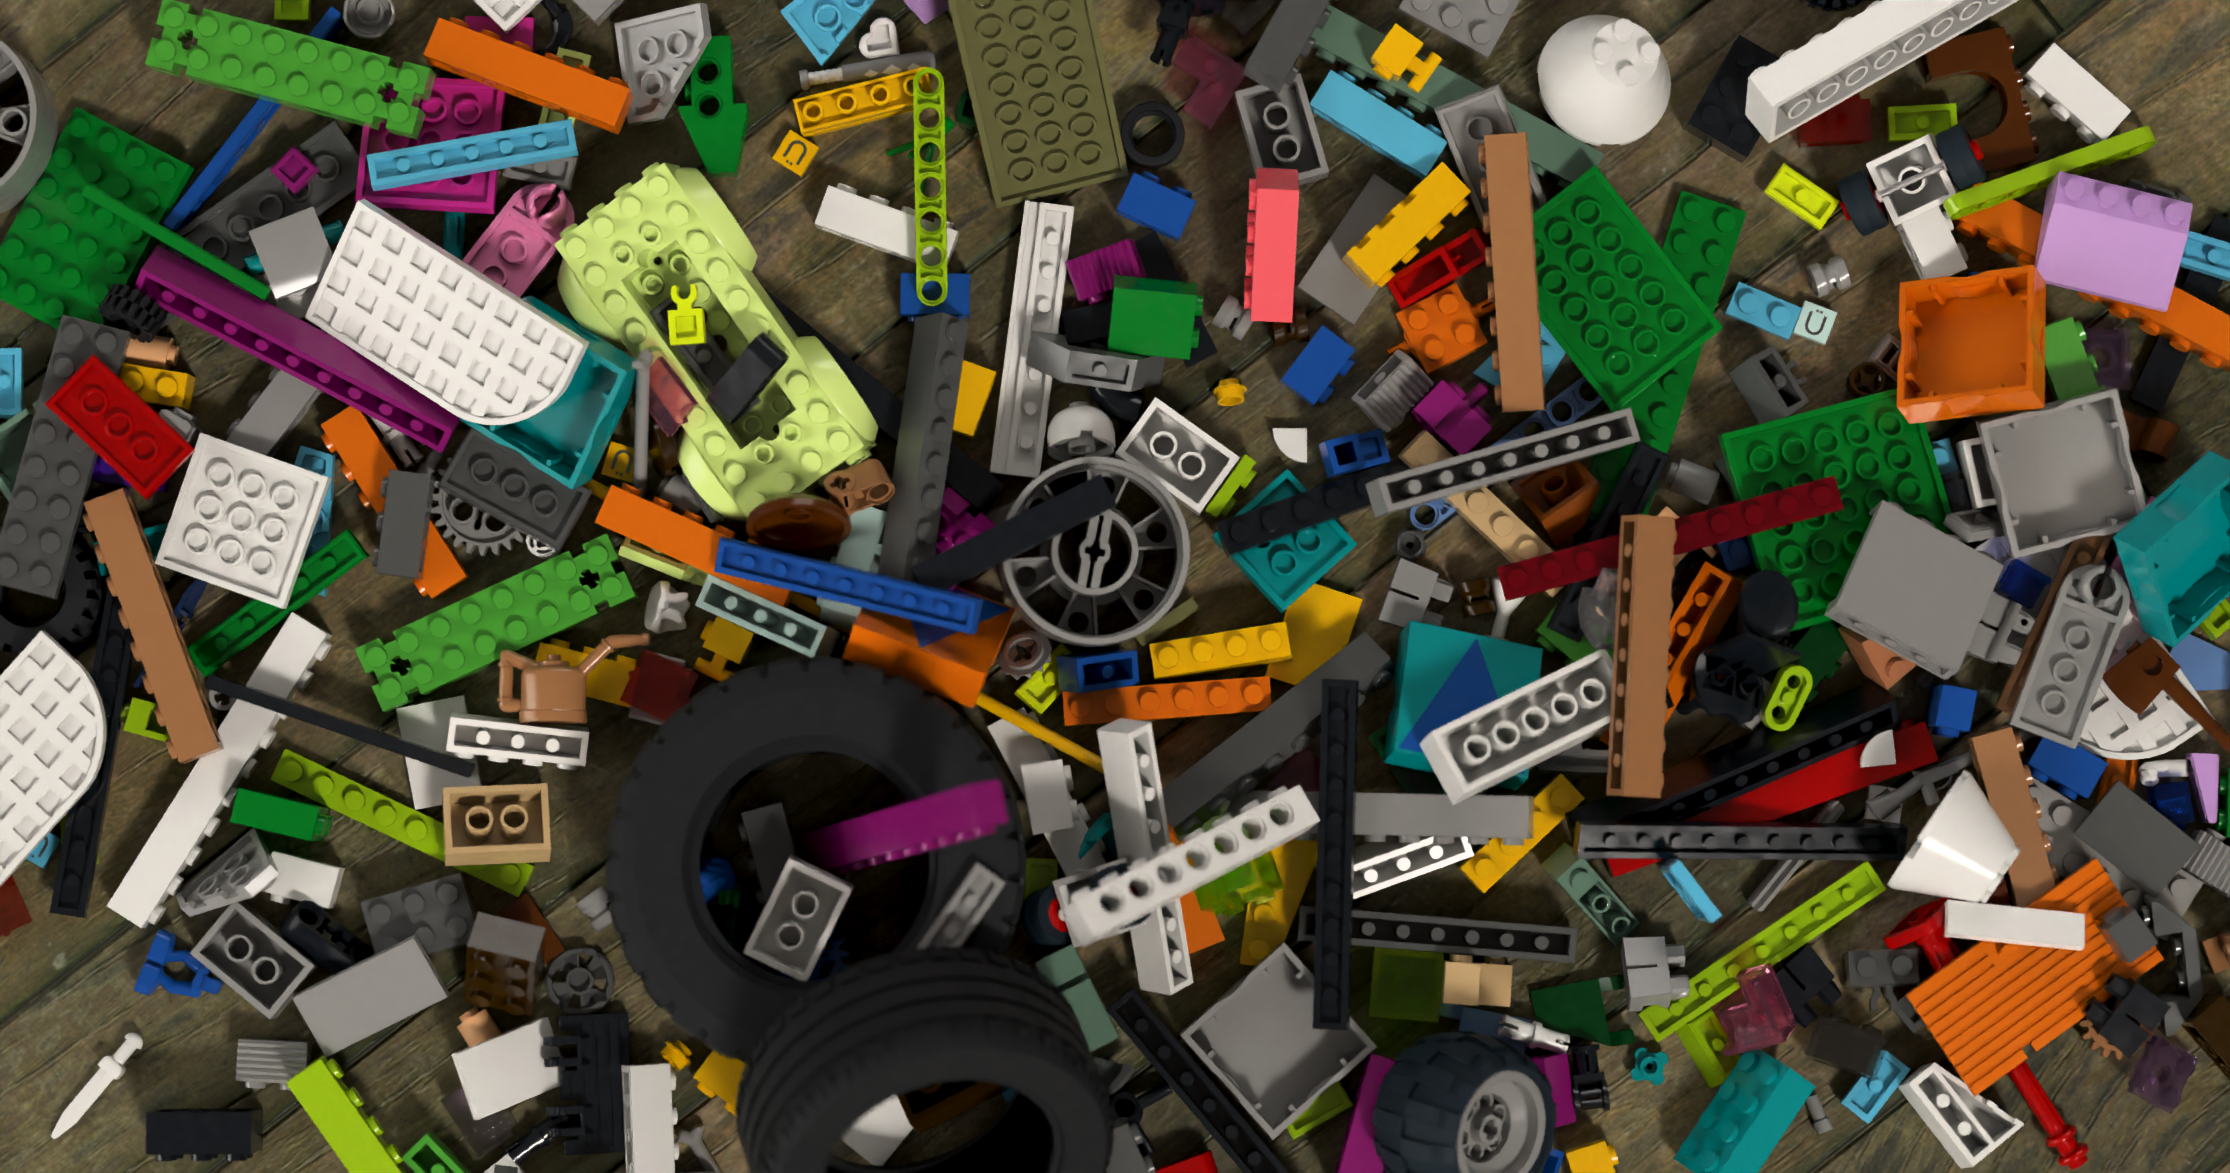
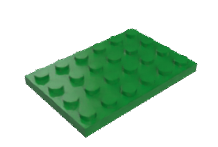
M75 107L53 148L45 171L30 190L0 246V299L57 330L62 315L110 326L111 323L105 322L102 318L103 316L99 314L98 307L112 285L121 283L123 286L126 284L131 287L156 238L81 195L86 184L90 183L164 226V220L171 213L194 168Z
M1596 165L1533 213L1540 320L1612 412L1618 411L1723 329L1722 325Z

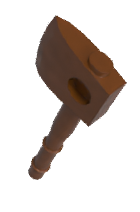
M2152 637L2143 643H2140L2138 640L2135 641L2125 651L2127 655L2104 673L2102 679L2108 688L2121 702L2138 715H2141L2163 690L2187 715L2198 722L2209 733L2208 736L2211 735L2230 755V735L2220 726L2221 723L2218 724L2201 703L2174 677L2181 666Z

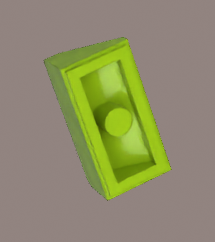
M1709 1008L1676 1030V1033L1708 1086L1713 1088L1726 1081L1741 1056L1713 1010Z

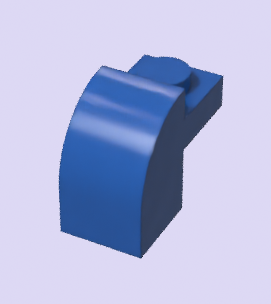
M1381 428L1361 434L1354 433L1327 440L1318 445L1327 478L1351 474L1355 471L1390 462Z

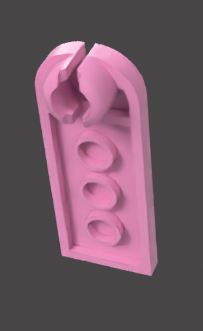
M530 184L520 188L506 203L462 261L522 299L559 252L554 246L556 242L562 239L559 234L565 228L574 224V210L563 189L558 193L557 202L551 210L540 217L541 212L556 194V184Z

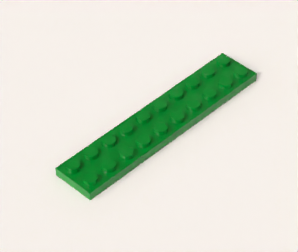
M1681 191L1662 250L1713 314L1747 212ZM1703 344L1618 410L1631 407L1641 442L1665 454H1668ZM1610 408L1607 414L1613 413ZM1635 443L1593 456L1589 472L1599 482L1601 487L1587 520L1592 522L1598 521ZM1656 484V486H1655V488H1654V490H1653V492H1652V494H1651V496H1650V498H1649V500H1648V502H1647V504H1646V506H1645V508H1644V510H1643V512H1642V515H1648V511H1649V508H1650V505H1651V502H1652V499H1653V496H1654V493H1655L1657 484Z

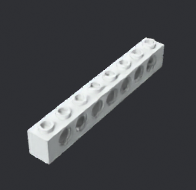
M1300 784L1289 790L1284 785L1268 794V801L1260 804L1258 800H1254L1239 810L1241 814L1232 819L1231 815L1227 814L1211 824L1213 829L1204 833L1202 828L1184 837L1183 839L1186 843L1178 847L1175 846L1174 842L1170 843L1155 853L1157 855L1155 859L1148 862L1146 857H1143L1127 867L1129 872L1119 876L1116 871L1098 882L1100 887L1091 891L1087 886L1070 896L1072 902L1062 911L1083 948L1309 831L1321 820ZM1270 814L1277 817L1279 824L1272 821ZM1242 828L1250 832L1252 839L1244 835ZM1214 842L1222 846L1224 853L1219 852L1215 848ZM1186 856L1193 859L1196 868L1188 864ZM1157 871L1163 872L1168 882L1161 880ZM1129 885L1138 890L1139 897L1131 893ZM1100 900L1106 901L1109 904L1111 912L1106 911L1101 906Z

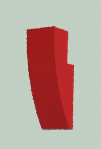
M1474 227L1448 244L1442 245L1395 273L1387 282V285L1401 310L1485 264V247H1491L1481 227Z

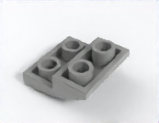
M313 206L248 231L276 300L320 284L333 254Z

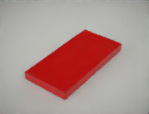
M94 354L45 403L53 413L146 500L196 451Z

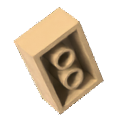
M548 783L443 787L442 810L445 866L550 862L551 839Z

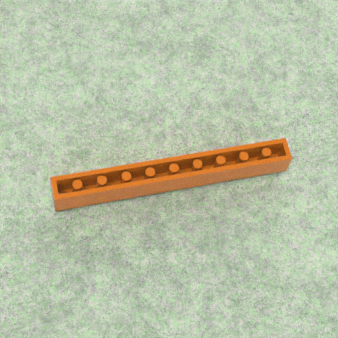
M1980 182V183H1978V184H1974L1973 186H1971V187H1969V188L1975 187V186L1980 185V184H1983V183ZM2012 199L1952 220L1958 232L1967 237L1974 238L1976 236L1986 241L1987 247L1997 253L2005 254L2006 252L2017 258V263L2021 266L2035 264L2043 215ZM2176 286L2173 288L2166 312L2078 291L2077 294L2082 299L2091 303L2099 302L2109 307L2108 311L2112 315L2120 319L2129 318L2135 321L2145 333L2153 336L2159 334L2170 340L2169 344L2175 349L2182 352H2188L2189 350L2200 356V361L2205 365L2215 369L2220 367L2230 372V315Z

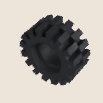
M121 283L112 285L98 307L99 314L103 316L102 318L105 322L111 323V327L131 332V339L135 340L137 338L142 343L153 341L167 318V315L164 314V309L159 308V304L156 301H151L150 296L147 294L144 296L140 293V290L136 288L132 290L129 285L125 284L123 286Z

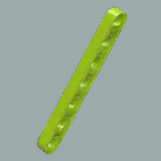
M927 67L918 71L913 80L916 291L918 298L923 304L935 307L945 301L948 293L945 88L941 73L934 68ZM925 74H932L939 81V86L933 93H924L919 88V80ZM925 109H934L939 114V122L933 128H926L919 121V116ZM933 143L938 146L940 156L935 162L928 163L922 160L920 149L923 145ZM926 178H935L940 183V192L935 197H926L921 192V183ZM928 212L938 214L941 218L939 229L933 232L923 229L921 219L924 214ZM927 247H936L942 254L941 261L936 266H927L922 261V252ZM929 281H936L942 287V295L935 301L925 299L922 294L923 286Z
M2143 126L1963 190L1947 198L1943 202V206L1950 220L1959 219L2048 187L2059 171L2079 176L2140 154L2153 147L2157 140L2150 126Z

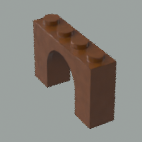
M2004 26L1952 38L1920 57L1926 83L1961 75H1974L1989 82L1997 91L2002 105L2000 121L1991 134L1975 138L1985 156L1981 160L1986 174L2031 164L2037 159L2036 154L2039 153L2037 137L2035 134H2030L2027 122L2031 120L2030 108L2026 100L2022 101L2019 89L2023 87L2022 75L2018 67L2014 68L2011 57L2015 53L2013 39L2010 34L2006 35Z

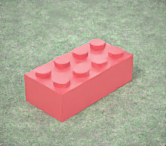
M1256 168V179H1249V210H1254V212L1247 213V243H1253V245H1246L1245 276H1251V278L1244 277V309H1250L1251 321L1292 323L1299 204L1298 169Z

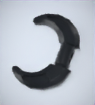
M542 0L538 5L542 3L552 18L555 19L552 22L553 36L551 41L545 47L536 51V54L545 56V53L556 54L559 47L564 48L567 45L573 31V19L569 10L564 12V9L556 0Z

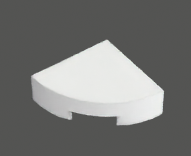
M1272 428L1274 441L1280 451L1293 461L1307 463V428Z
M1893 730L1878 733L1866 744L1860 756V768L1896 764Z

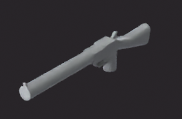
M2022 729L2017 730L2021 736L2022 743L2038 737ZM1967 751L1919 771L1911 770L1914 777L1901 787L1865 801V803L1879 821L1920 789L1926 805L1936 804L1940 801L1936 791L1950 785L1952 774L1974 764L1971 752ZM1949 776L1946 784L1935 788L1934 782Z

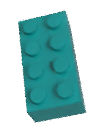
M1750 1044L1673 1159L1693 1173H1758L1816 1086L1790 1067Z

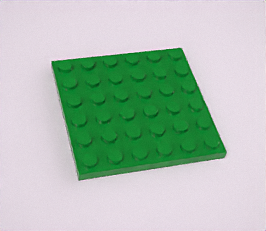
M1897 388L1718 436L1737 502L1835 476L1843 510L1747 536L1757 572L1765 569L1777 571L1785 576L1795 589L1798 598V617L1795 626L1790 632L1832 621L1824 613L1828 604L1838 596L1873 517L1869 515L1870 510L1882 500L1897 503L1903 507L1904 512L1916 518L1930 521L1934 528L1945 534L1957 536L1943 525L1947 514L1952 512L1925 422L1914 424L1907 422L1897 408Z

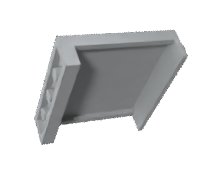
M1882 500L1870 510L1869 515L1873 517L1838 596L1828 604L1824 615L1946 680L1959 671L2004 565L1995 561L1991 554L1985 551H1977L1965 545L1960 537L1945 534L1934 528L1930 521L1916 518L1904 512L1903 507L1899 504Z

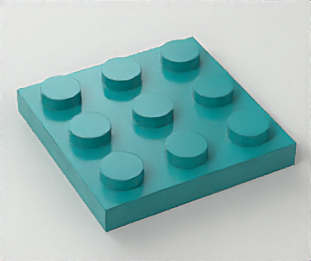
M1286 469L1235 516L1308 490ZM1335 520L1229 558L1282 614L1357 546V543ZM1216 532L1211 538L1224 551Z

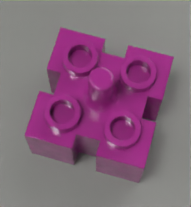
M1442 380L1410 413V416L1454 457L1467 454L1492 429L1488 424L1491 418L1477 405L1489 393L1488 389L1481 383H1478L1466 395L1455 382L1451 381L1447 384Z
M950 487L946 488L943 494L935 555L996 526L982 513L975 518L969 514L966 508L970 503Z

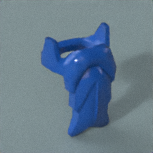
M712 853L700 855L701 886L708 908H711L717 904L719 890H728L736 886V876L730 862L726 858L712 856Z

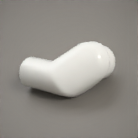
M2164 759L2144 762L2138 770V773L2141 774L2140 782L2146 786H2154L2159 781L2158 777H2188V760Z

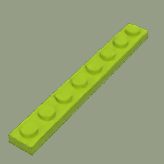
M285 748L270 780L445 862L443 822ZM529 863L453 866L518 898L522 896L535 868L534 865Z
M1865 860L1689 978L1690 991L1688 997L1671 1000L1669 1008L1661 1007L1660 1004L1647 1006L1638 1012L1637 1015L1655 1042H1660L1887 890L1868 860Z

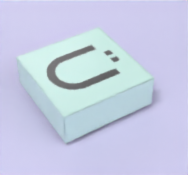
M1805 300L1792 334L1824 346L1837 312Z

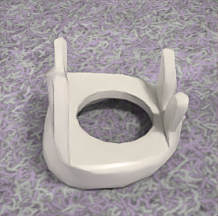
M658 581L652 587L644 615L645 627L656 634L686 629L687 625L684 615L691 605L687 600L688 593H679L670 586L668 581Z

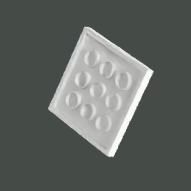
M200 433L194 448L196 451L192 454L155 564L286 609L332 478Z

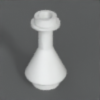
M1499 577L1492 578L1491 585L1497 613L1491 635L1484 636L1509 641L1504 637L1510 615L1525 597L1506 602Z

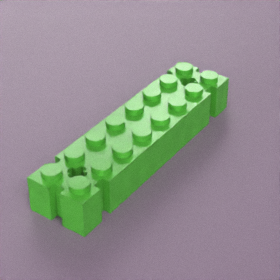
M175 0L162 1L156 24L163 30L161 39L152 37L145 62L153 71L180 78L181 71L186 70L185 75L194 82L379 130L380 122L386 123L385 128L391 134L418 141L425 118V113L418 107L421 99L430 100L436 74L431 68L403 61L402 69L396 68L397 64L387 56L203 8L202 15L198 16V11L190 4ZM191 37H194L198 42L195 47L190 45L191 49H189L185 44L188 39L192 40ZM390 89H393L398 96L395 100L390 98L391 102L388 103L384 95L387 91L390 93Z
M606 533L582 544L585 553L575 557L571 551L562 553L392 631L396 640L387 643L386 639L379 637L355 648L365 673L368 675L376 674L379 683L372 686V689L382 711L390 713L396 710V708H401L414 702L411 693L417 690L420 691L421 695L427 696L499 663L500 653L503 650L509 649L516 653H521L540 644V642H545L550 638L602 615L598 608L608 603L610 608L616 609L638 599L639 596L629 574L625 571L620 573L617 571L615 564L622 561V559L618 555L619 552L611 535ZM588 572L600 577V581H595L598 583L595 588L584 585V579H588L585 577ZM400 659L410 661L411 667L406 668L409 670L406 675L396 671V665H400L397 663Z

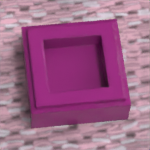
M294 145L270 169L295 195L320 171Z

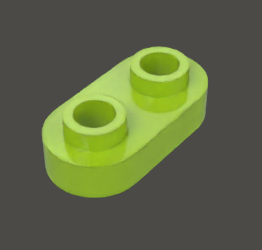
M1787 664L1778 671L1760 710L1761 721L1766 727L1776 731H1785L1795 723L1813 685L1812 675L1805 667L1797 664ZM1794 675L1795 682L1789 687L1787 683L1788 678ZM1778 706L1780 712L1777 717L1773 718L1772 711Z

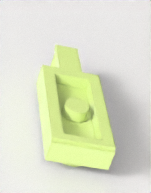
M625 537L619 549L618 555L702 587L709 574L628 537Z

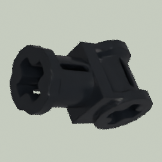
M1600 1044L1569 1047V1053L1573 1054L1575 1074H1571V1085L1576 1115L1581 1114L1582 1110L1598 1108L1610 1111L1609 1091L1604 1071H1599L1597 1050L1600 1049ZM1585 1055H1586V1061H1587V1070H1586V1063H1585ZM1598 1095L1596 1098L1583 1099V1097Z

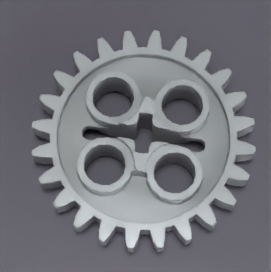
M448 458V459H447V461H448L449 464H450V462H451V460H452L451 458ZM439 468L438 472L443 476L445 470ZM435 481V487H437V488H438L437 484H438L439 481ZM441 489L439 494H433V500L439 502V506L432 508L431 513L441 514V518L437 520L435 526H447L442 536L448 539L455 535L454 547L459 548L466 542V553L471 554L475 547L478 546L480 556L485 557L488 547H491L493 553L498 556L500 555V545H504L509 551H512L513 545L511 540L515 538L521 543L525 542L521 532L507 524L500 531H491L488 525L491 516L484 512L480 529L476 530L474 525L481 510L472 506L473 512L471 517L461 521L456 516V509L464 501Z

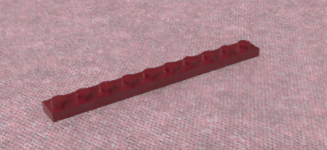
M1835 476L1676 518L1677 538L1674 544L1673 556L1841 511L1844 508ZM1620 534L1497 567L1506 602L1617 572Z

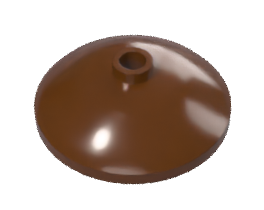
M791 493L775 497L758 505L747 517L746 530L754 541L766 547L790 552H809L833 547L847 539L851 533V519L840 506L829 500L812 494Z

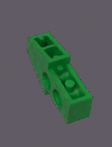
M712 36L690 74L691 81L685 82L686 102L692 101V105L678 106V110L711 178L738 177L749 120V107L747 103L735 104L734 57L731 36ZM712 65L718 68V75L714 80L704 81L700 78V72L705 66ZM714 99L719 102V109L715 114L705 115L701 112L702 104L706 100Z

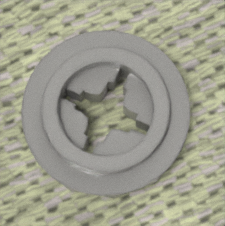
M1023 631L1005 641L999 651L998 662L1005 675H1012L1016 680L1021 676L1031 679L1033 672H1043V665L1051 662L1050 652L1053 649L1045 635L1037 631ZM1021 651L1027 655L1031 654L1032 658L1030 660L1021 659L1019 652Z

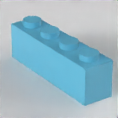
M1330 70L1310 102L1312 112L1424 180L1447 144V141L1443 139L1444 133L1433 125L1427 124L1424 127L1415 122V115L1401 106H1397L1394 109L1384 103L1386 97L1372 88H1368L1365 91L1355 85L1357 80L1347 72L1339 70L1336 73Z

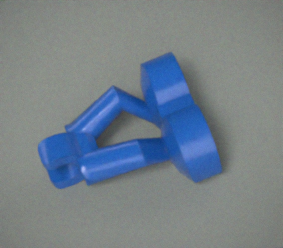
M160 928L139 974L134 991L150 996L157 990L160 984L171 994L195 998L200 997L203 990L211 994L218 993L221 990L223 981L210 976L211 971L190 954L191 950L182 949L174 951L176 935ZM168 962H184L196 975L193 981H175L164 973L165 964Z

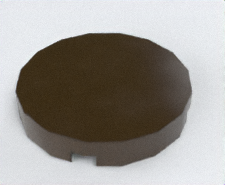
M657 409L649 410L648 455L660 477H667L675 474L677 471L675 469L677 462L676 450L670 431L667 428L663 429L659 423L663 421V415Z

